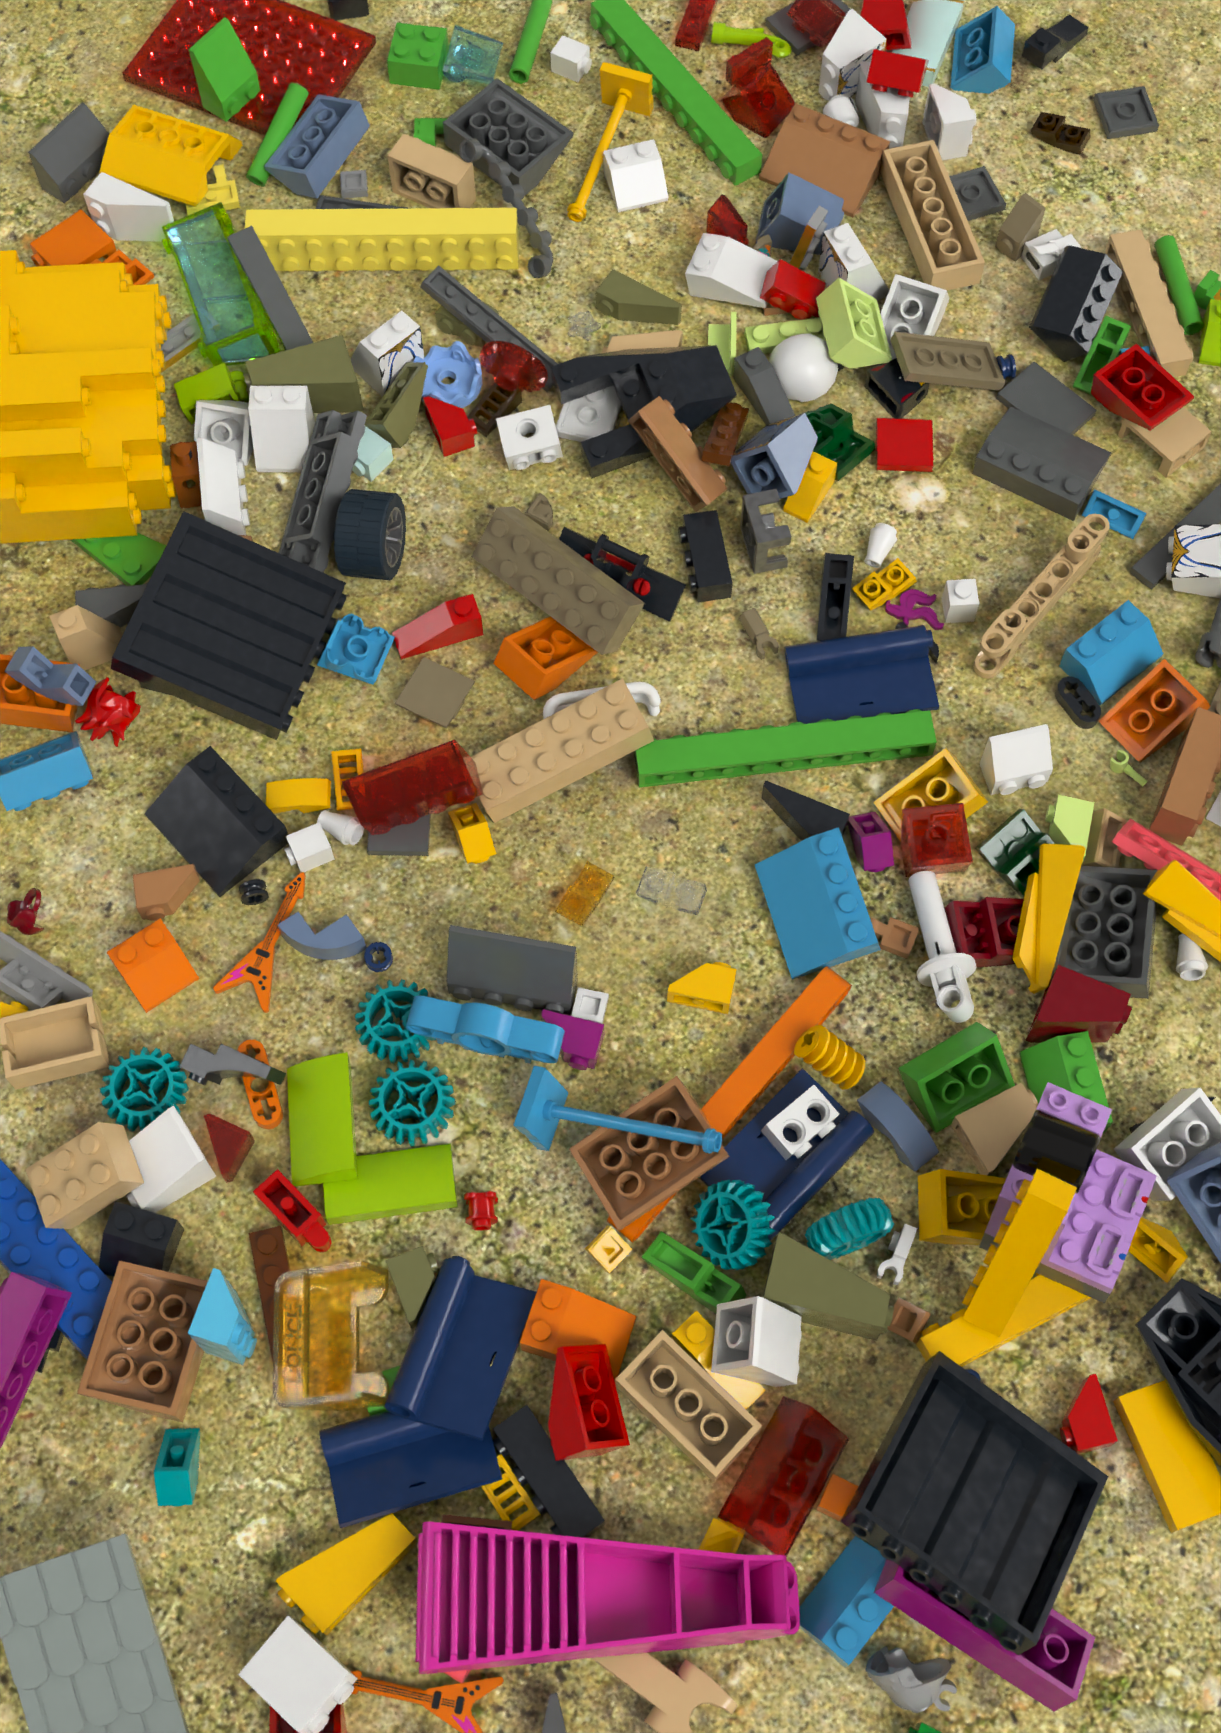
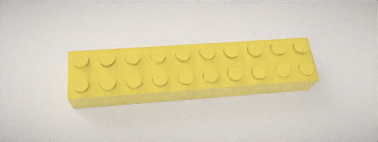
M517 208L246 210L245 228L253 227L276 271L434 270L438 265L444 270L450 271L519 269Z

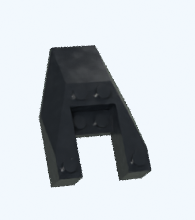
M717 345L627 349L576 357L551 367L552 382L561 404L614 386L627 421L640 409L660 396L662 400L666 399L670 402L675 410L673 415L680 424L684 423L691 432L737 397ZM630 423L629 425L581 442V454L591 479L653 456Z
M1181 1278L1135 1326L1189 1426L1221 1467V1298Z

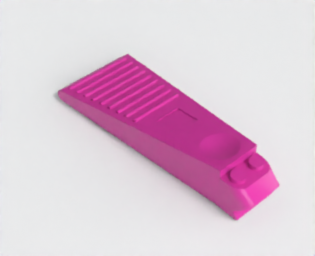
M423 1522L422 1533L418 1534L415 1662H419V1674L745 1643L746 1640H764L792 1635L798 1631L800 1626L797 1574L793 1565L786 1560V1555H744L439 1522Z

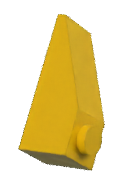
M696 1310L672 1333V1339L747 1410L766 1390L760 1383L711 1372L715 1329Z

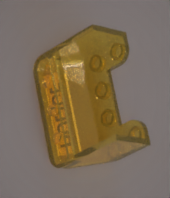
M359 1260L288 1271L277 1279L274 1287L273 1398L278 1406L292 1410L349 1411L385 1406L389 1395V1383L386 1377L377 1372L360 1373V1307L374 1306L385 1299L389 1288V1273L387 1269Z

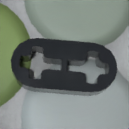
M1071 676L1062 678L1055 691L1057 701L1078 727L1083 729L1094 727L1101 715L1100 705L1078 678ZM1065 687H1066L1068 690L1074 689V690H1075L1074 695H1072V693H1070V692L1067 693V694H1065V693H1064ZM1082 710L1086 713L1092 712L1091 718L1088 715L1082 716Z

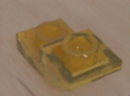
M587 861L574 885H570L555 912L582 927L607 892L615 878L614 875Z

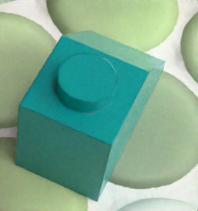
M200 1428L165 1430L154 1468L158 1506L178 1507L193 1505L198 1485Z

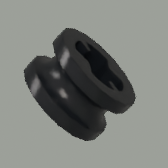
M255 879L242 883L239 886V892L242 894V904L257 905L265 902L269 898L268 892L265 890L267 887L266 882Z

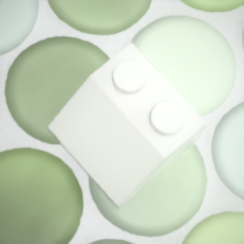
M929 84L923 125L928 139H934L942 161L967 156L968 147L972 144V129L976 125V113L974 109L970 108L966 98L939 85Z
M654 139L603 151V173L618 212L668 201L662 160Z
M1047 724L989 737L980 761V767L990 795L998 793L1008 795L1020 788L1029 787L1034 789L1048 782L1053 765Z

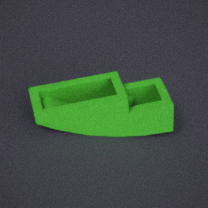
M1105 316L1077 375L1073 388L1091 394L1093 374L1119 356L1120 350L1123 348L1129 335L1131 325Z
M662 1231L642 1256V1259L656 1271L715 1314L717 1304L745 1299L747 1296L741 1284L715 1269L713 1263Z

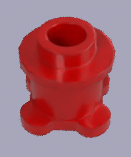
M469 1192L464 1194V1200H466V1205H468V1217H466L465 1223L472 1225V1229L477 1231L491 1229V1225L498 1222V1217L494 1215V1204L498 1203L496 1192Z

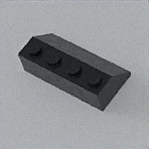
M1071 245L1066 246L1029 328L1063 362L1088 353L1123 271L1107 254Z

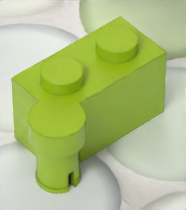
M222 363L174 383L181 410L190 423H195L197 400H230V394L234 401L249 403L244 373L241 371L230 372L226 364Z

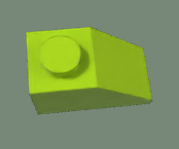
M1210 299L1202 319L1204 327L1201 330L1198 364L1221 367V301Z

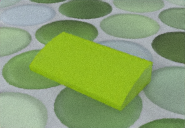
M348 1052L314 1058L287 1068L293 1186L358 1179L351 1063Z
M451 1143L356 1156L358 1179L323 1183L325 1218L329 1225L458 1207Z

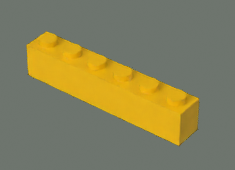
M1039 1169L1036 1170L1031 1181L1023 1180L1015 1197L1021 1200L1020 1203L1012 1201L1004 1219L1009 1224L1001 1223L993 1240L998 1246L990 1245L983 1259V1263L987 1264V1267L980 1264L972 1281L977 1287L970 1285L963 1298L962 1303L967 1305L962 1319L998 1337L1001 1336L1068 1212L1077 1187Z
M1035 1273L1037 1277L1030 1280L1000 1337L962 1319L966 1308H963L949 1317L951 1322L940 1327L938 1323H935L921 1331L923 1337L919 1339L916 1345L926 1362L940 1351L963 1367L1091 1299V1297Z

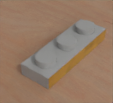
M818 206L807 223L790 261V264L798 269L803 268L806 270L813 258L812 254L820 242V237L828 225L824 222L828 210L821 206Z
M200 308L167 332V340H164V344H161V351L163 350L165 368H161V373L221 331L219 323L203 308Z

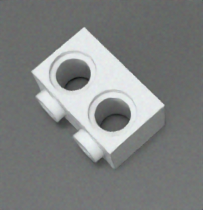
M813 1085L769 1121L761 1132L785 1160L789 1159L793 1154L798 1159L812 1147L809 1141L818 1134L822 1139L836 1127L832 1121L836 1119L839 1113L819 1089ZM814 1108L818 1110L821 1114V1121L814 1122L810 1120L807 1115V1109ZM784 1128H791L796 1132L798 1137L796 1142H789L784 1138Z

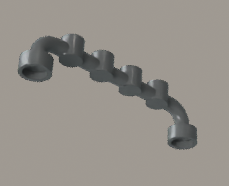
M477 139L462 141L459 146L461 158L465 162L477 161L481 157L485 159L489 165L488 172L490 177L498 180L503 189V199L507 203H511L514 208H517V222L519 225L525 226L530 234L529 241L531 246L539 249L541 255L530 258L528 262L530 274L534 278L549 275L553 264V254L549 247L552 241L551 234L547 230L540 231L535 224L538 220V213L533 207L526 208L522 202L524 197L523 187L520 184L512 185L508 176L511 173L510 165L506 161L499 162L493 152L480 144Z

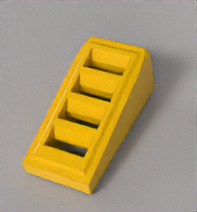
M361 748L331 751L337 811L367 808ZM339 763H357L355 767L339 768ZM358 773V777L340 779V774ZM359 783V788L341 790V785ZM360 794V800L342 801V796Z
M500 1454L497 1456L499 1468H502L505 1472L502 1475L503 1480L483 1485L481 1488L502 1520L511 1521L508 1516L524 1504L526 1505L528 1510L512 1521L511 1530L519 1531L539 1517L540 1514L512 1472L509 1464L503 1455ZM510 1480L512 1486L498 1496H495L493 1491ZM515 1493H518L520 1498L503 1509L501 1503Z

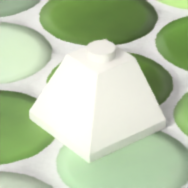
M197 400L194 441H196V438H204L235 450L238 462L243 461L244 465L247 466L253 451L248 411L249 403L234 400Z

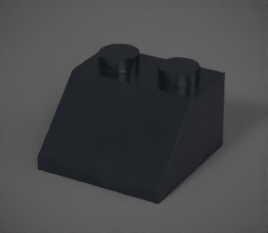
M115 1201L103 1232L99 1268L105 1275L114 1277L119 1261L168 1272L185 1229L176 1219Z

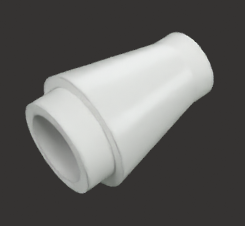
M877 523L870 530L867 555L864 560L867 565L874 568L881 567L883 560L897 541V531L895 528L888 524Z
M323 810L317 819V823L320 822L324 830L344 845L357 844L363 835L364 825L359 822L357 817Z
M1182 933L1178 937L1179 946L1176 971L1184 980L1194 981L1201 979L1206 975L1208 968L1204 954L1199 945Z

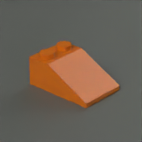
M550 616L505 637L493 664L533 700H536L556 689L598 652Z
M1163 659L1098 722L1141 763L1186 730L1198 707L1208 710L1211 706L1204 696L1172 665Z
M541 1279L520 1340L521 1350L556 1361L557 1348L561 1346L606 1344L615 1380L619 1375L637 1316L575 1289Z

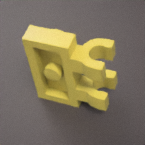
M224 164L213 166L216 183L207 184L208 192L196 207L185 204L188 217L240 208L235 180H227Z

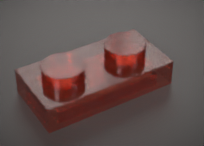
M766 37L752 44L741 53L733 55L726 62L725 80L733 86L771 63L773 43Z

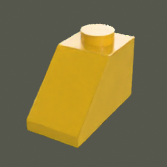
M813 451L798 491L794 495L788 496L783 511L808 523L834 483L837 463Z
M477 803L448 812L461 852L467 864L471 862L475 864L487 861L490 856L496 855L488 823Z
M723 962L705 963L669 985L667 1002L728 1014L737 969L731 968L730 965Z

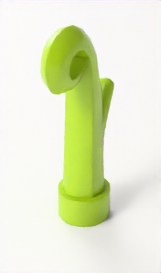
M714 22L711 43L769 48L771 55L776 58H786L792 52L791 46L785 40L764 34V28L762 27L741 29L725 26V23Z

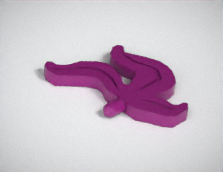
M911 589L901 594L899 605L891 604L890 600L886 601L885 612L896 619L903 620L907 626L909 620L922 618L934 630H941L944 627V623H940L937 620V615L933 609L926 607L936 601V594L929 596L919 590ZM916 604L924 606V607H920V608H917V609H915V610H912L913 607H914Z

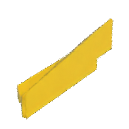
M1045 843L1040 845L1039 874L1035 872L1028 876L1012 959L1017 968H1023L1030 981L1028 989L1033 994L1049 986L1086 847Z
M1173 860L1155 873L1143 894L1167 908L1162 918L1221 962V901L1178 861Z

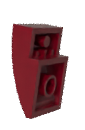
M985 897L980 902H950L944 909L956 953L972 956L975 959L976 967L1015 964L1012 958L1024 899Z

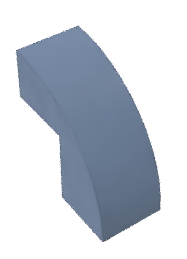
M34 646L18 647L5 669L8 675L29 689L55 701L70 705L83 706L96 684V681L77 663L54 665Z
M299 912L278 924L282 937L290 946L304 955L313 958L337 960L354 956L366 950L363 936L347 914L317 934H314Z
M882 1081L857 1099L865 1119L871 1126L890 1139L899 1160L913 1171H917L939 1153L933 1139L918 1117Z

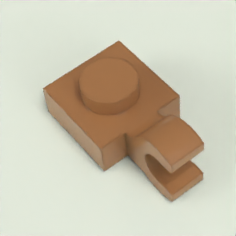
M870 917L876 937L881 940L880 948L908 959L919 928L890 917L887 925Z

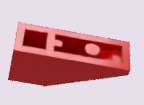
M473 594L446 601L392 633L395 636L394 642L401 660L484 635L482 617Z

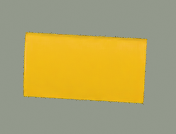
M1161 1381L1117 1397L1113 1403L1170 1532L1173 1533L1220 1515L1221 1476L1210 1452L1189 1426L1166 1381Z

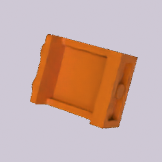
M82 209L29 243L34 254L31 258L37 267L90 264L96 258L99 259L102 256L107 259L117 251L114 241Z

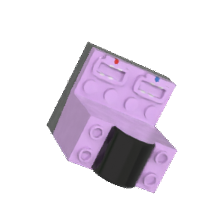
M1048 1082L1000 1192L979 1247L988 1251L991 1244L998 1246L993 1240L1001 1223L1009 1224L1004 1219L1012 1201L1020 1203L1021 1200L1015 1197L1023 1180L1031 1181L1036 1170L1039 1169L1077 1187L1068 1212L1035 1273L1105 1303L1121 1271L1157 1175L1097 1150L1112 1109Z

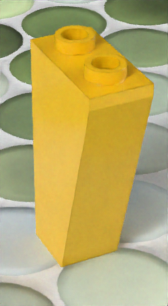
M390 1513L280 1575L275 1580L281 1587L277 1594L290 1608L296 1604L305 1613L301 1620L313 1634L320 1630L323 1634L328 1635L418 1543V1540L393 1513Z

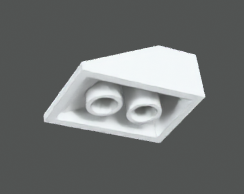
M103 172L98 175L83 194L92 220L113 239L176 242L179 239L169 202Z
M703 233L685 272L689 294L695 297L766 308L768 302L762 300L760 295L766 273L777 261L730 237Z
M895 274L880 313L892 359L897 358L890 341L894 332L935 335L949 302L947 290Z

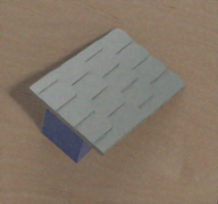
M127 1534L110 1538L0 1577V1638L30 1733H189Z

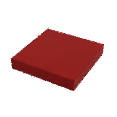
M877 418L876 470L932 472L933 420Z

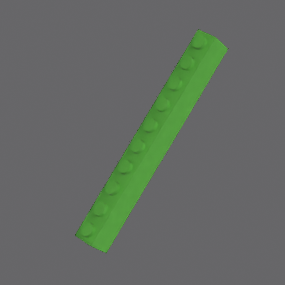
M625 0L593 1L589 17L592 27L603 35L606 43L618 52L620 59L626 62L632 70L652 75V95H655L661 101L663 108L676 118L678 125L681 128L684 127L690 134L692 141L705 151L707 158L720 168L722 175L737 186L761 173L762 153Z
M913 709L901 714L886 712L864 718L852 716L845 720L836 721L823 719L817 723L809 724L794 722L788 726L781 727L766 725L754 730L739 728L726 733L704 732L699 736L689 737L676 735L670 739H654L653 742L635 750L634 757L638 786L640 788L932 756L937 741L931 711Z

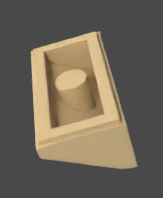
M1106 808L1093 812L1086 855L1081 866L1119 868L1121 852L1112 841L1118 831L1127 823L1126 819Z

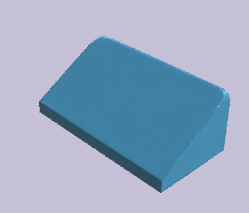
M1095 489L1082 513L1084 517L1094 513L1103 515L1108 519L1110 529L1131 539H1134L1147 515L1145 512Z

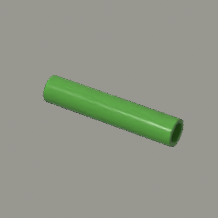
M532 0L509 71L510 78L516 83H526L529 79L550 13L552 0Z
M289 84L246 174L247 179L256 185L265 186L270 173L266 171L264 166L292 130L308 97V91L299 84Z
M1171 235L1163 236L1155 242V250L1175 306L1179 323L1183 326L1185 335H1193L1201 331L1204 324L1176 239Z

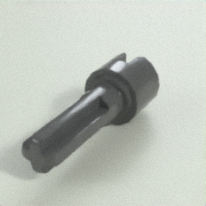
M1221 599L1210 631L1202 635L1195 655L1196 661L1207 668L1212 667L1214 660H1216L1217 666L1221 667Z

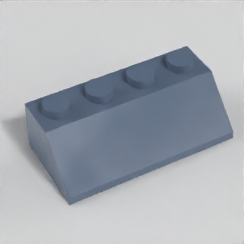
M318 94L265 164L266 171L295 194L318 198L370 127L360 102Z
M1220 1142L1198 1153L1167 1178V1182L1221 1263Z

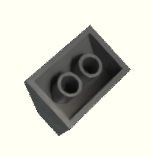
M83 102L28 152L41 189L64 204L100 171L110 134Z

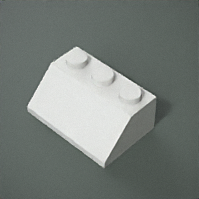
M196 438L202 511L205 520L234 534L246 535L245 526L250 525L248 509L243 508V502H248L246 486L241 485V479L246 478L243 461L238 462L235 450L204 438Z

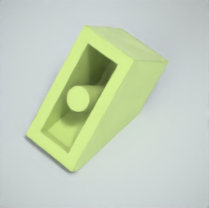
M1058 795L1054 805H1048L1045 822L1050 823L1048 835L1055 844L1081 845L1087 849L1095 802Z

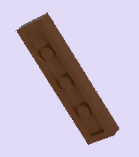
M728 403L719 410L704 447L702 461L730 467L748 419L749 408L742 407L738 403Z
M281 1225L249 1233L271 1357L274 1364L284 1362L285 1295H295Z

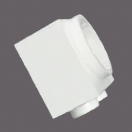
M550 405L496 418L509 470H523L536 463H550L557 458L563 457ZM528 433H534L531 437H524Z

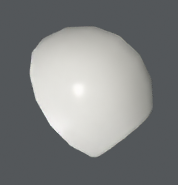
M798 334L791 336L778 344L771 353L769 362L773 366L788 399L800 402L815 400L827 393L835 382L838 364L829 357L827 342L816 335Z

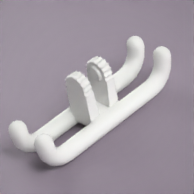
M646 682L625 683L635 702L645 704L651 716H657L660 713V696L651 684ZM605 687L560 693L552 696L547 700L543 708V719Z

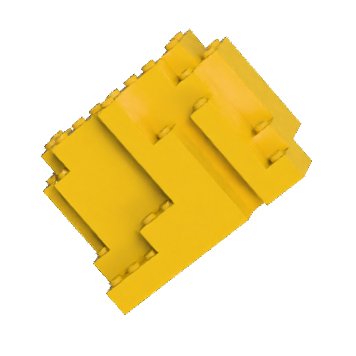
M16 250L0 251V544L137 536V524H142L141 510L171 509V497H176V490L171 478L170 465H165L162 456V443L167 441L165 425H161V418L166 417L165 401L161 400V393H165L164 375H161V368H165L163 350L161 351V344H164V340H167V329L172 328L170 312H167L166 295H161L158 284L133 285L132 274H127L124 262L25 267L24 261L20 262Z

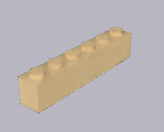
M1141 229L1110 235L1105 254L1123 271L1117 286L1141 347L1149 346L1150 356L1173 377L1186 375L1190 363L1193 361V351L1190 346H1187L1183 326L1179 325L1177 321L1175 306L1173 303H1170L1167 296V286L1165 282L1161 281L1159 276L1158 263L1155 260L1153 261L1150 253L1149 241L1145 240Z

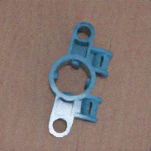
M414 996L405 1027L414 1034L437 1039L438 1044L443 1045L444 1042L460 1045L465 1050L499 1056L501 1058L507 1055L524 1059L525 1063L528 1064L532 1060L544 1063H557L565 1030L557 1025L514 1016L510 1012L483 1003L459 1004L427 996Z

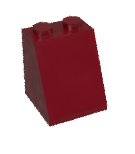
M1058 965L1050 979L1049 986L1045 989L1026 1041L1042 1043L1056 1036L1088 1031L1091 1043L1108 1042L1113 1033L1119 1035L1123 1024H1126L1130 1016L1132 1007L1127 1004L1131 994Z

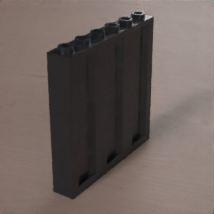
M183 511L112 656L111 669L277 740L281 731L287 733L293 716L289 715L292 706L298 708L304 692L300 688L303 681L306 683L310 682L315 670L311 663L314 657L320 659L326 645L322 641L324 634L330 635L337 619L332 616L335 609L341 611L347 598V595L343 593L346 583Z
M938 1351L923 1364L847 1507L841 1522L849 1527L855 1536L866 1540L878 1549L884 1558L902 1567L916 1582L924 1584L939 1595L945 1604L956 1608L968 1617L974 1626L984 1629L997 1639L1002 1647L1019 1656L1037 1644L1109 1476L949 1357Z

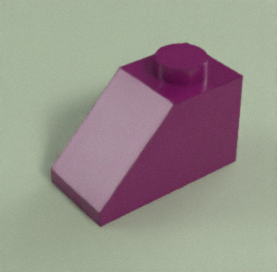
M876 812L849 816V833L857 861L863 870L880 872L885 867L894 866L891 831Z
M543 1009L541 1015L542 1022L557 1025L565 1030L560 1055L564 1062L569 1063L570 1067L578 1070L595 1069L604 1038V1024Z

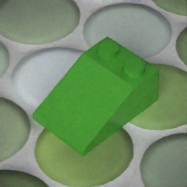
M224 17L189 49L203 108L225 122L237 114L247 102L256 97L258 92L261 91L257 71L227 18Z

